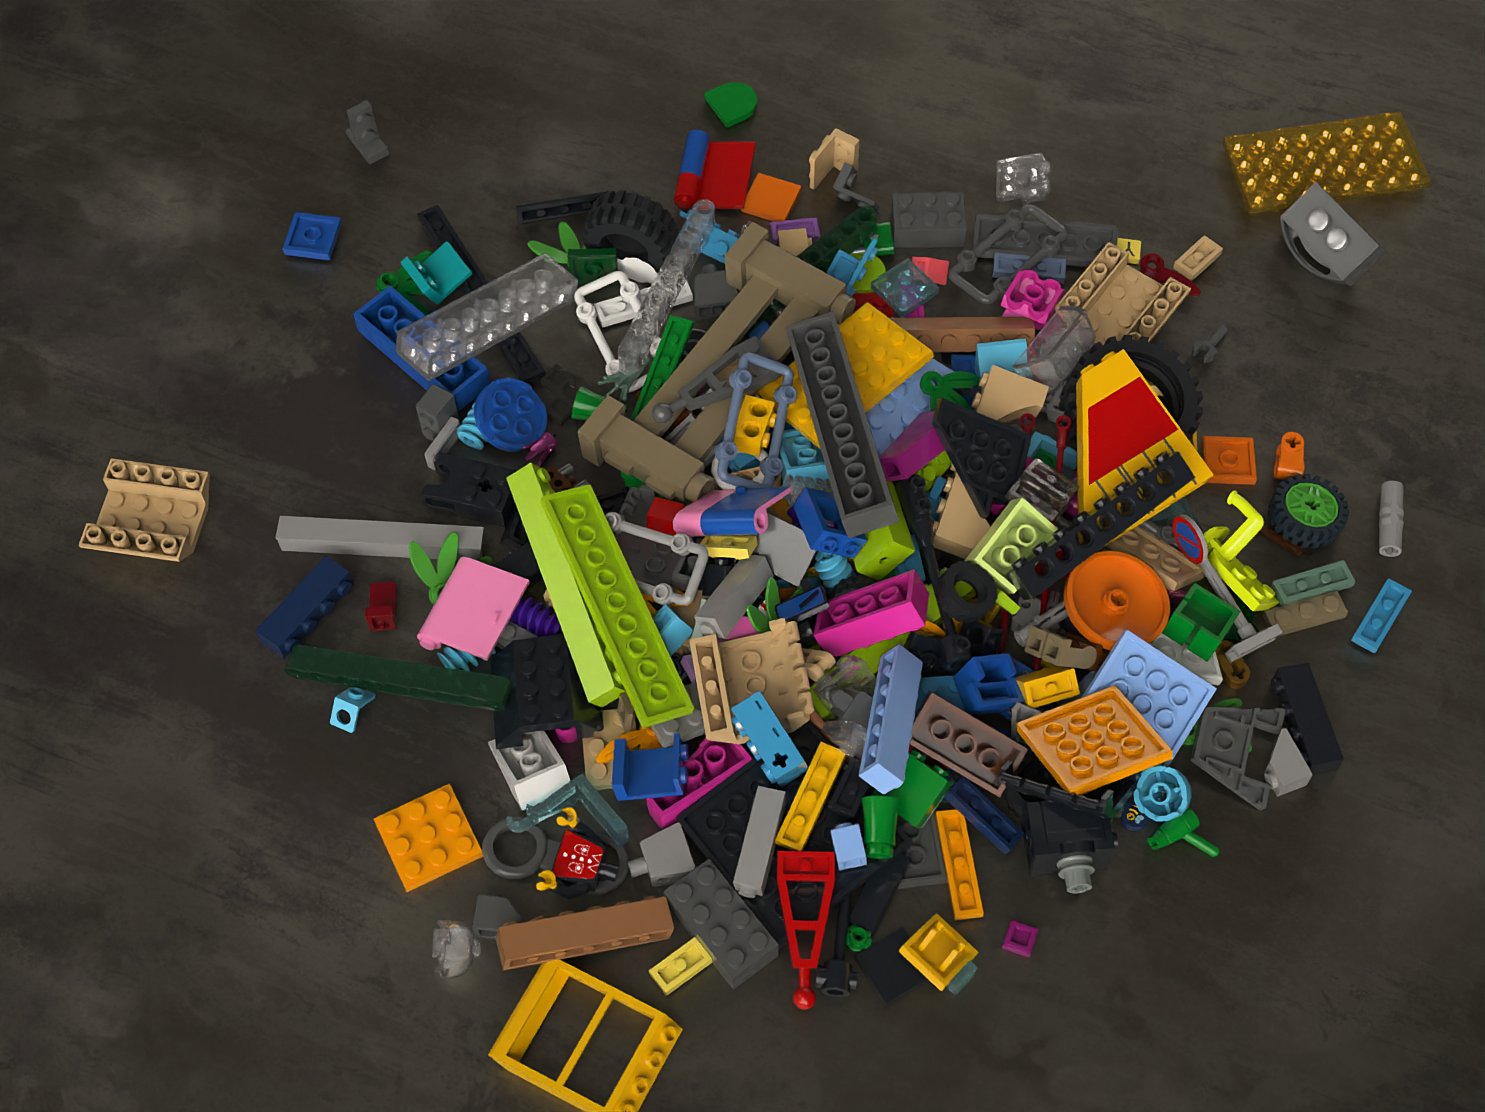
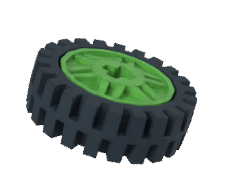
M1296 474L1293 478L1290 476L1279 484L1270 500L1268 517H1271V525H1276L1274 530L1277 533L1284 532L1282 538L1287 540L1290 537L1292 538V544L1297 545L1298 542H1301V547L1307 548L1310 544L1311 548L1315 549L1319 545L1325 547L1328 543L1331 544L1335 541L1347 523L1349 509H1347L1348 502L1343 501L1345 498L1342 492L1337 494L1338 487L1335 485L1329 487L1330 481L1325 479L1322 483L1320 482L1321 477L1316 475L1311 479L1310 474H1304L1303 477L1300 474Z

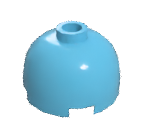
M1153 766L1140 774L1141 777L1134 791V801L1141 813L1154 819V821H1171L1181 816L1187 810L1192 798L1191 786L1186 776L1179 770L1168 766Z

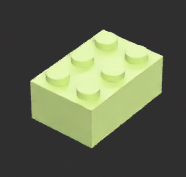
M1023 498L1011 500L964 561L980 565L981 568L988 571L998 589L1005 594H1014L1017 590L1006 575L1007 572L1013 569L1011 564L1023 556L1028 558L1033 554L1032 549L1043 541L1048 543L1054 538L1052 534L1058 528Z

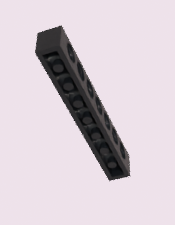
M1165 451L1153 459L1155 463L1149 468L1144 466L1133 474L1135 478L1129 483L1127 481L1120 483L1113 489L1115 493L1110 497L1104 496L1094 502V509L1088 513L1083 511L1073 518L1074 523L1068 528L1063 526L1052 534L1054 538L1048 543L1043 541L1032 549L1033 554L1028 558L1023 556L1011 564L1013 569L1007 572L1006 575L1023 600L1037 597L1196 478L1180 453L1177 451L1168 454ZM1158 472L1163 477L1162 484H1160L1157 480ZM1138 487L1143 491L1142 499L1137 495ZM1118 502L1123 506L1122 514L1117 511ZM1098 517L1103 521L1102 529H1099L1096 521ZM1078 532H1080L1083 537V542L1081 545L1076 540V535ZM1057 547H1059L1063 553L1061 560H1059L1056 557L1055 552ZM1037 562H1039L1042 566V573L1040 576L1035 571V565Z

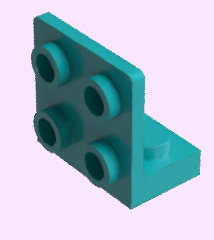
M445 242L423 263L418 260L414 262L408 256L400 262L423 294L437 305L472 275V271L449 242Z

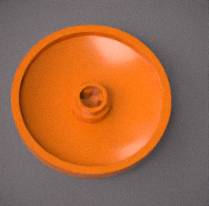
M1118 551L1094 553L1071 571L1065 583L1064 604L1072 624L1087 640L1103 645L1104 649L1111 651L1124 629L1151 644L1163 632L1169 620L1170 601L1162 580L1150 566L1132 555Z

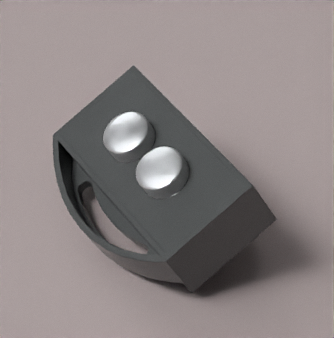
M1317 182L1280 216L1284 239L1293 256L1307 270L1324 280L1351 287L1387 253ZM1296 237L1300 238L1306 251L1317 262L1331 270L1330 274L1321 273L1306 262L1294 242Z

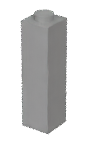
M751 555L749 558L739 560L695 614L694 618L704 636L716 634L717 638L725 639L746 613L747 605L753 604L767 586L769 578L774 577L765 556Z
M762 786L757 788L733 881L735 890L739 891L738 893L742 896L755 898V895L763 896L776 847L775 839L780 830L787 803L785 791Z

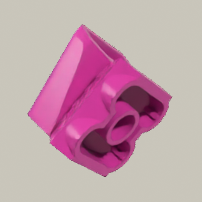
M1032 270L1019 271L1002 299L1000 306L1006 308L1001 317H1027L1033 320L1036 330L1048 331L1057 315L1055 307L1062 299L1065 290L1061 288V285L1056 280L1047 279L1043 281L1039 279L1038 274Z

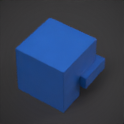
M1009 653L973 657L953 677L965 712L972 716L1004 712L1007 708L1014 707L1017 702L1021 704L1025 702L1016 677L1012 678L1017 672Z

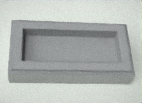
M451 416L424 453L429 468L436 470L434 466L436 456L439 453L448 454L459 439L457 436V430L460 426L458 419Z

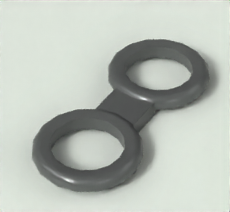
M510 816L497 821L488 829L483 839L482 855L486 865L496 875L506 879H522L534 874L539 868L551 871L561 842L547 839L544 830L535 821L523 816ZM510 829L528 831L537 843V851L534 857L527 864L519 867H509L502 864L493 852L497 837ZM594 832L603 841L605 846L610 847L616 853L619 859L620 867L616 881L606 880L598 882L596 891L587 893L589 895H604L616 890L625 881L629 872L627 861H630V856L625 845L616 836L605 832Z

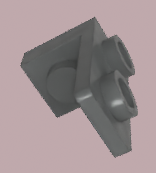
M844 163L833 186L834 191L838 194L837 198L848 203L850 200L858 202V207L869 212L871 208L878 211L880 206L877 202L849 190L856 183L857 171L853 166Z

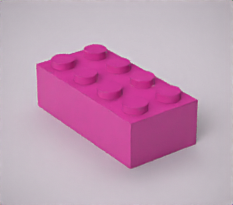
M914 569L829 599V608L817 613L814 637L823 651L829 652L833 657L846 655L848 652L859 648H867L885 639H893L897 635L909 631H916L926 625L929 592Z

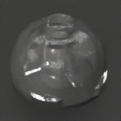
M438 920L437 924L440 926V929H434L432 938V957H437L439 968L434 969V973L438 978L460 976L470 969L475 957H479L480 941L475 939L473 931L467 924L455 920Z

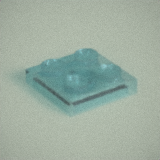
M909 258L871 282V289L901 318L939 294V287Z

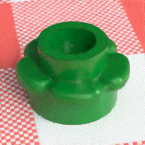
M857 925L850 926L847 932L846 945L854 952L865 950L872 944L871 932ZM856 936H860L861 939L857 940Z

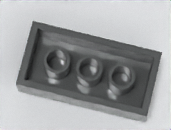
M710 859L664 891V897L666 896L669 909L690 936L697 938L711 956L712 964L733 990L778 957L779 944Z

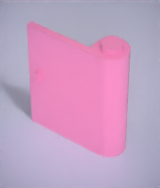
M461 557L417 635V638L420 640L419 644L427 650L440 649L445 644L488 661L524 594L529 580L477 560Z

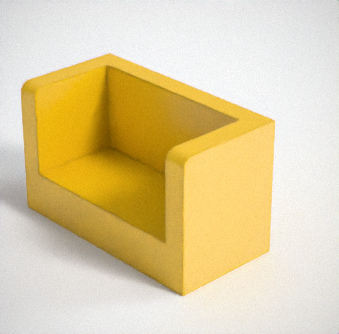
M1053 666L1016 677L1025 700L1023 705L1031 708L1080 695L1075 669L1072 667Z

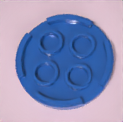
M516 378L497 379L483 388L476 399L474 406L476 425L482 436L498 449L508 452L523 451V447L538 440L545 432L547 426L545 404L542 403L539 396L532 389V386Z

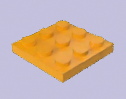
M450 783L374 818V822L406 892L483 857L478 841Z

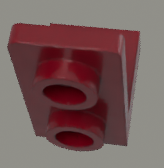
M395 582L370 584V607L365 608V618L370 632L397 630V586Z

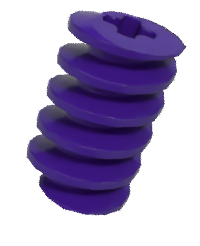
M530 596L526 601L523 597L520 599L510 618V622L518 624L523 629L527 628V631L532 634L535 633L536 637L563 634L556 612L551 616V606H547L542 610L544 606L542 601L537 602L534 606L535 597Z

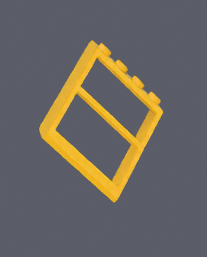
M558 959L541 964L488 1055L506 1070L585 1112H638L683 1029L665 1013ZM570 976L605 994V997L555 1082L520 1063V1060ZM614 999L653 1019L607 1104L605 1107H602L564 1085Z

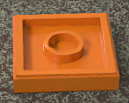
M758 173L746 196L744 209H741V212L773 222L786 221L801 193V185Z
M1202 437V457L1214 474L1207 483L1256 484L1254 440L1252 437Z

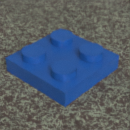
M295 212L283 246L284 255L330 260L342 225L341 218Z

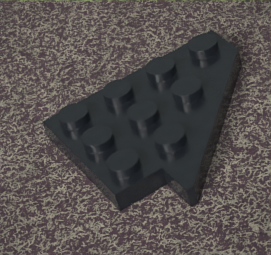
M939 399L936 404L932 425L979 516L984 519L989 516L992 500L1007 506L1011 500L1018 498L1032 435L947 399Z

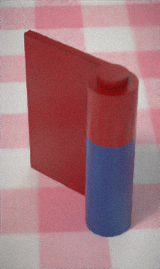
M701 130L690 131L686 139L674 203L684 210L744 209L756 142H711L706 132Z

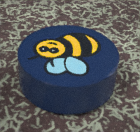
M1135 802L1127 803L1120 814L1122 825L1130 831L1142 830L1149 820L1148 816L1138 810Z

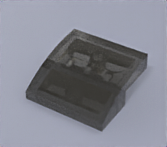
M1035 458L1024 470L1021 478L1007 492L1005 499L1010 502L1014 499L1023 498L1052 523L1076 493L1079 486L1038 458Z

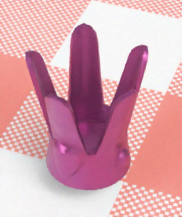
M544 432L538 440L523 447V450L531 447V451L526 455L525 459L531 460L544 450L537 463V466L540 467L549 453L558 447V442L555 439L556 434L552 436L550 433Z

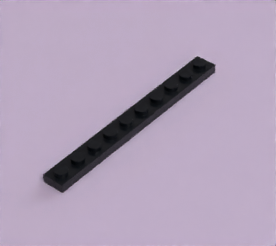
M439 205L417 213L419 222L435 247L438 249L445 242H449L472 271V275L460 286L518 378L530 384L545 377L544 368Z

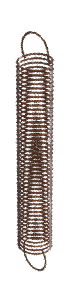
M1263 526L1265 529H1261L1258 532L1259 534L1262 533L1266 538L1269 537L1272 541L1280 542L1283 548L1286 547L1296 555L1298 554L1293 550L1294 548L1296 550L1299 549L1301 552L1304 551L1303 547L1300 545L1294 546L1289 539H1287L1289 542L1287 544L1284 541L1281 542L1278 538L1275 539L1266 526Z

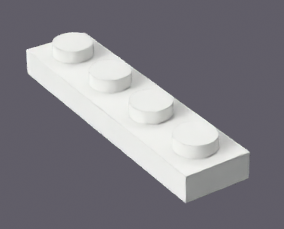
M681 277L641 289L639 300L646 313L650 314L692 301L693 294L686 278ZM621 296L594 304L602 328L637 317L631 303L625 302Z

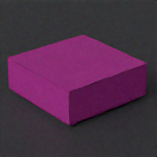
M1011 919L1002 948L1030 957L1038 928Z

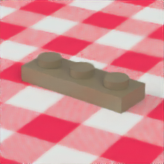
M1338 591L1265 610L1263 618L1268 627L1278 624L1283 632L1281 635L1346 618L1348 611Z

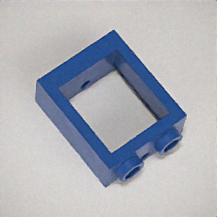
M805 487L793 507L810 549L854 559L867 542L865 533L848 539L840 518L834 493ZM824 519L836 522L839 530L827 527Z

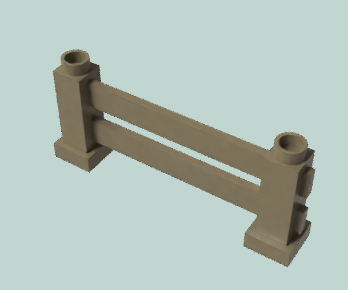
M754 222L748 226L725 254L727 284L740 292L635 420L631 421L626 418L624 404L607 395L577 431L583 458L598 467L605 460L606 463L628 476L632 475L643 481L647 487L668 500L672 501L673 499L678 503L684 504V507L689 501L695 502L713 489L714 478L705 474L703 461L725 433L731 398L707 405L675 445L661 437L686 406L672 413L671 419L666 423H658L654 420L652 416L654 406L659 403L669 404L679 399L678 391L736 346L773 299L787 305V307L759 341L773 359L780 363L783 362L792 350L786 331L787 326L834 311L837 323L840 325L852 315L856 305V300L846 294L845 283L769 242V230ZM729 378L723 384L724 388L731 386L729 383ZM701 388L694 392L691 397L694 398ZM761 388L743 393L741 406L746 395L755 397Z

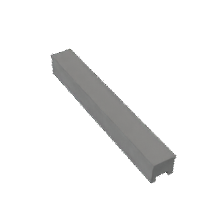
M280 516L275 537L282 551L410 558L409 544L415 541L422 547L429 559H438L445 539L454 531L458 535L456 557L458 561L461 557H468L474 560L483 557V546L486 541L484 527L295 516Z

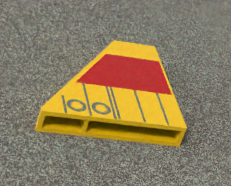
M1124 349L1116 354L1114 351L1108 353L1101 359L1102 362L1096 366L1090 364L1080 372L1081 377L1076 383L1078 514L1083 511L1088 513L1094 509V502L1104 496L1110 497L1115 493L1113 489L1124 481L1129 483L1135 478L1133 474L1144 466L1149 468L1155 463L1153 459L1165 451L1168 454L1178 451L1196 478L1105 546L1201 487L1214 475ZM1158 472L1157 480L1160 484H1162L1163 477ZM1138 487L1137 495L1142 499L1143 491ZM1118 502L1117 511L1122 514L1123 506ZM1098 517L1096 523L1098 528L1102 529L1103 521ZM1078 532V543L1081 545L1083 542L1082 534Z

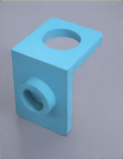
M352 685L335 697L330 723L350 733L354 732L360 708L375 699L376 694ZM341 709L346 710L350 714L351 720L349 723H344L340 720L339 711Z

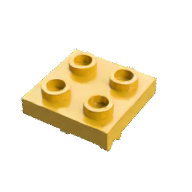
M937 913L903 944L899 950L940 991L979 953Z

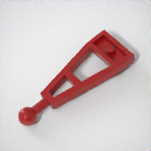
M777 851V885L792 966L799 969V988L793 994V1001L798 1008L803 1010L811 1008L816 1002V994L810 988L811 969L817 968L835 882V852ZM786 881L825 882L818 921H793ZM795 930L815 931L810 959H800Z

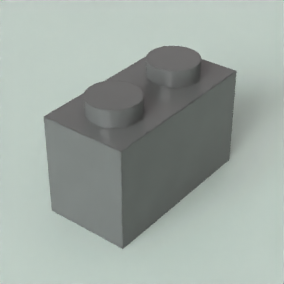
M434 384L416 404L422 433L431 441H434L451 416L459 420L454 395Z

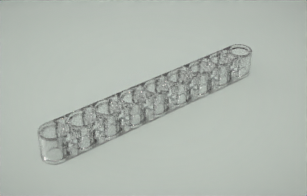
M703 199L694 204L669 255H667L617 351L619 370L623 374L634 375L641 369L715 226V206L712 201Z

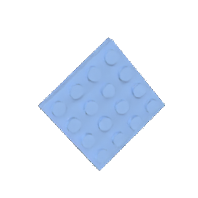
M1124 629L1081 698L1115 685L1172 749V757L1174 759L1217 688L1135 634ZM1170 759L1155 766L1169 767L1173 759Z

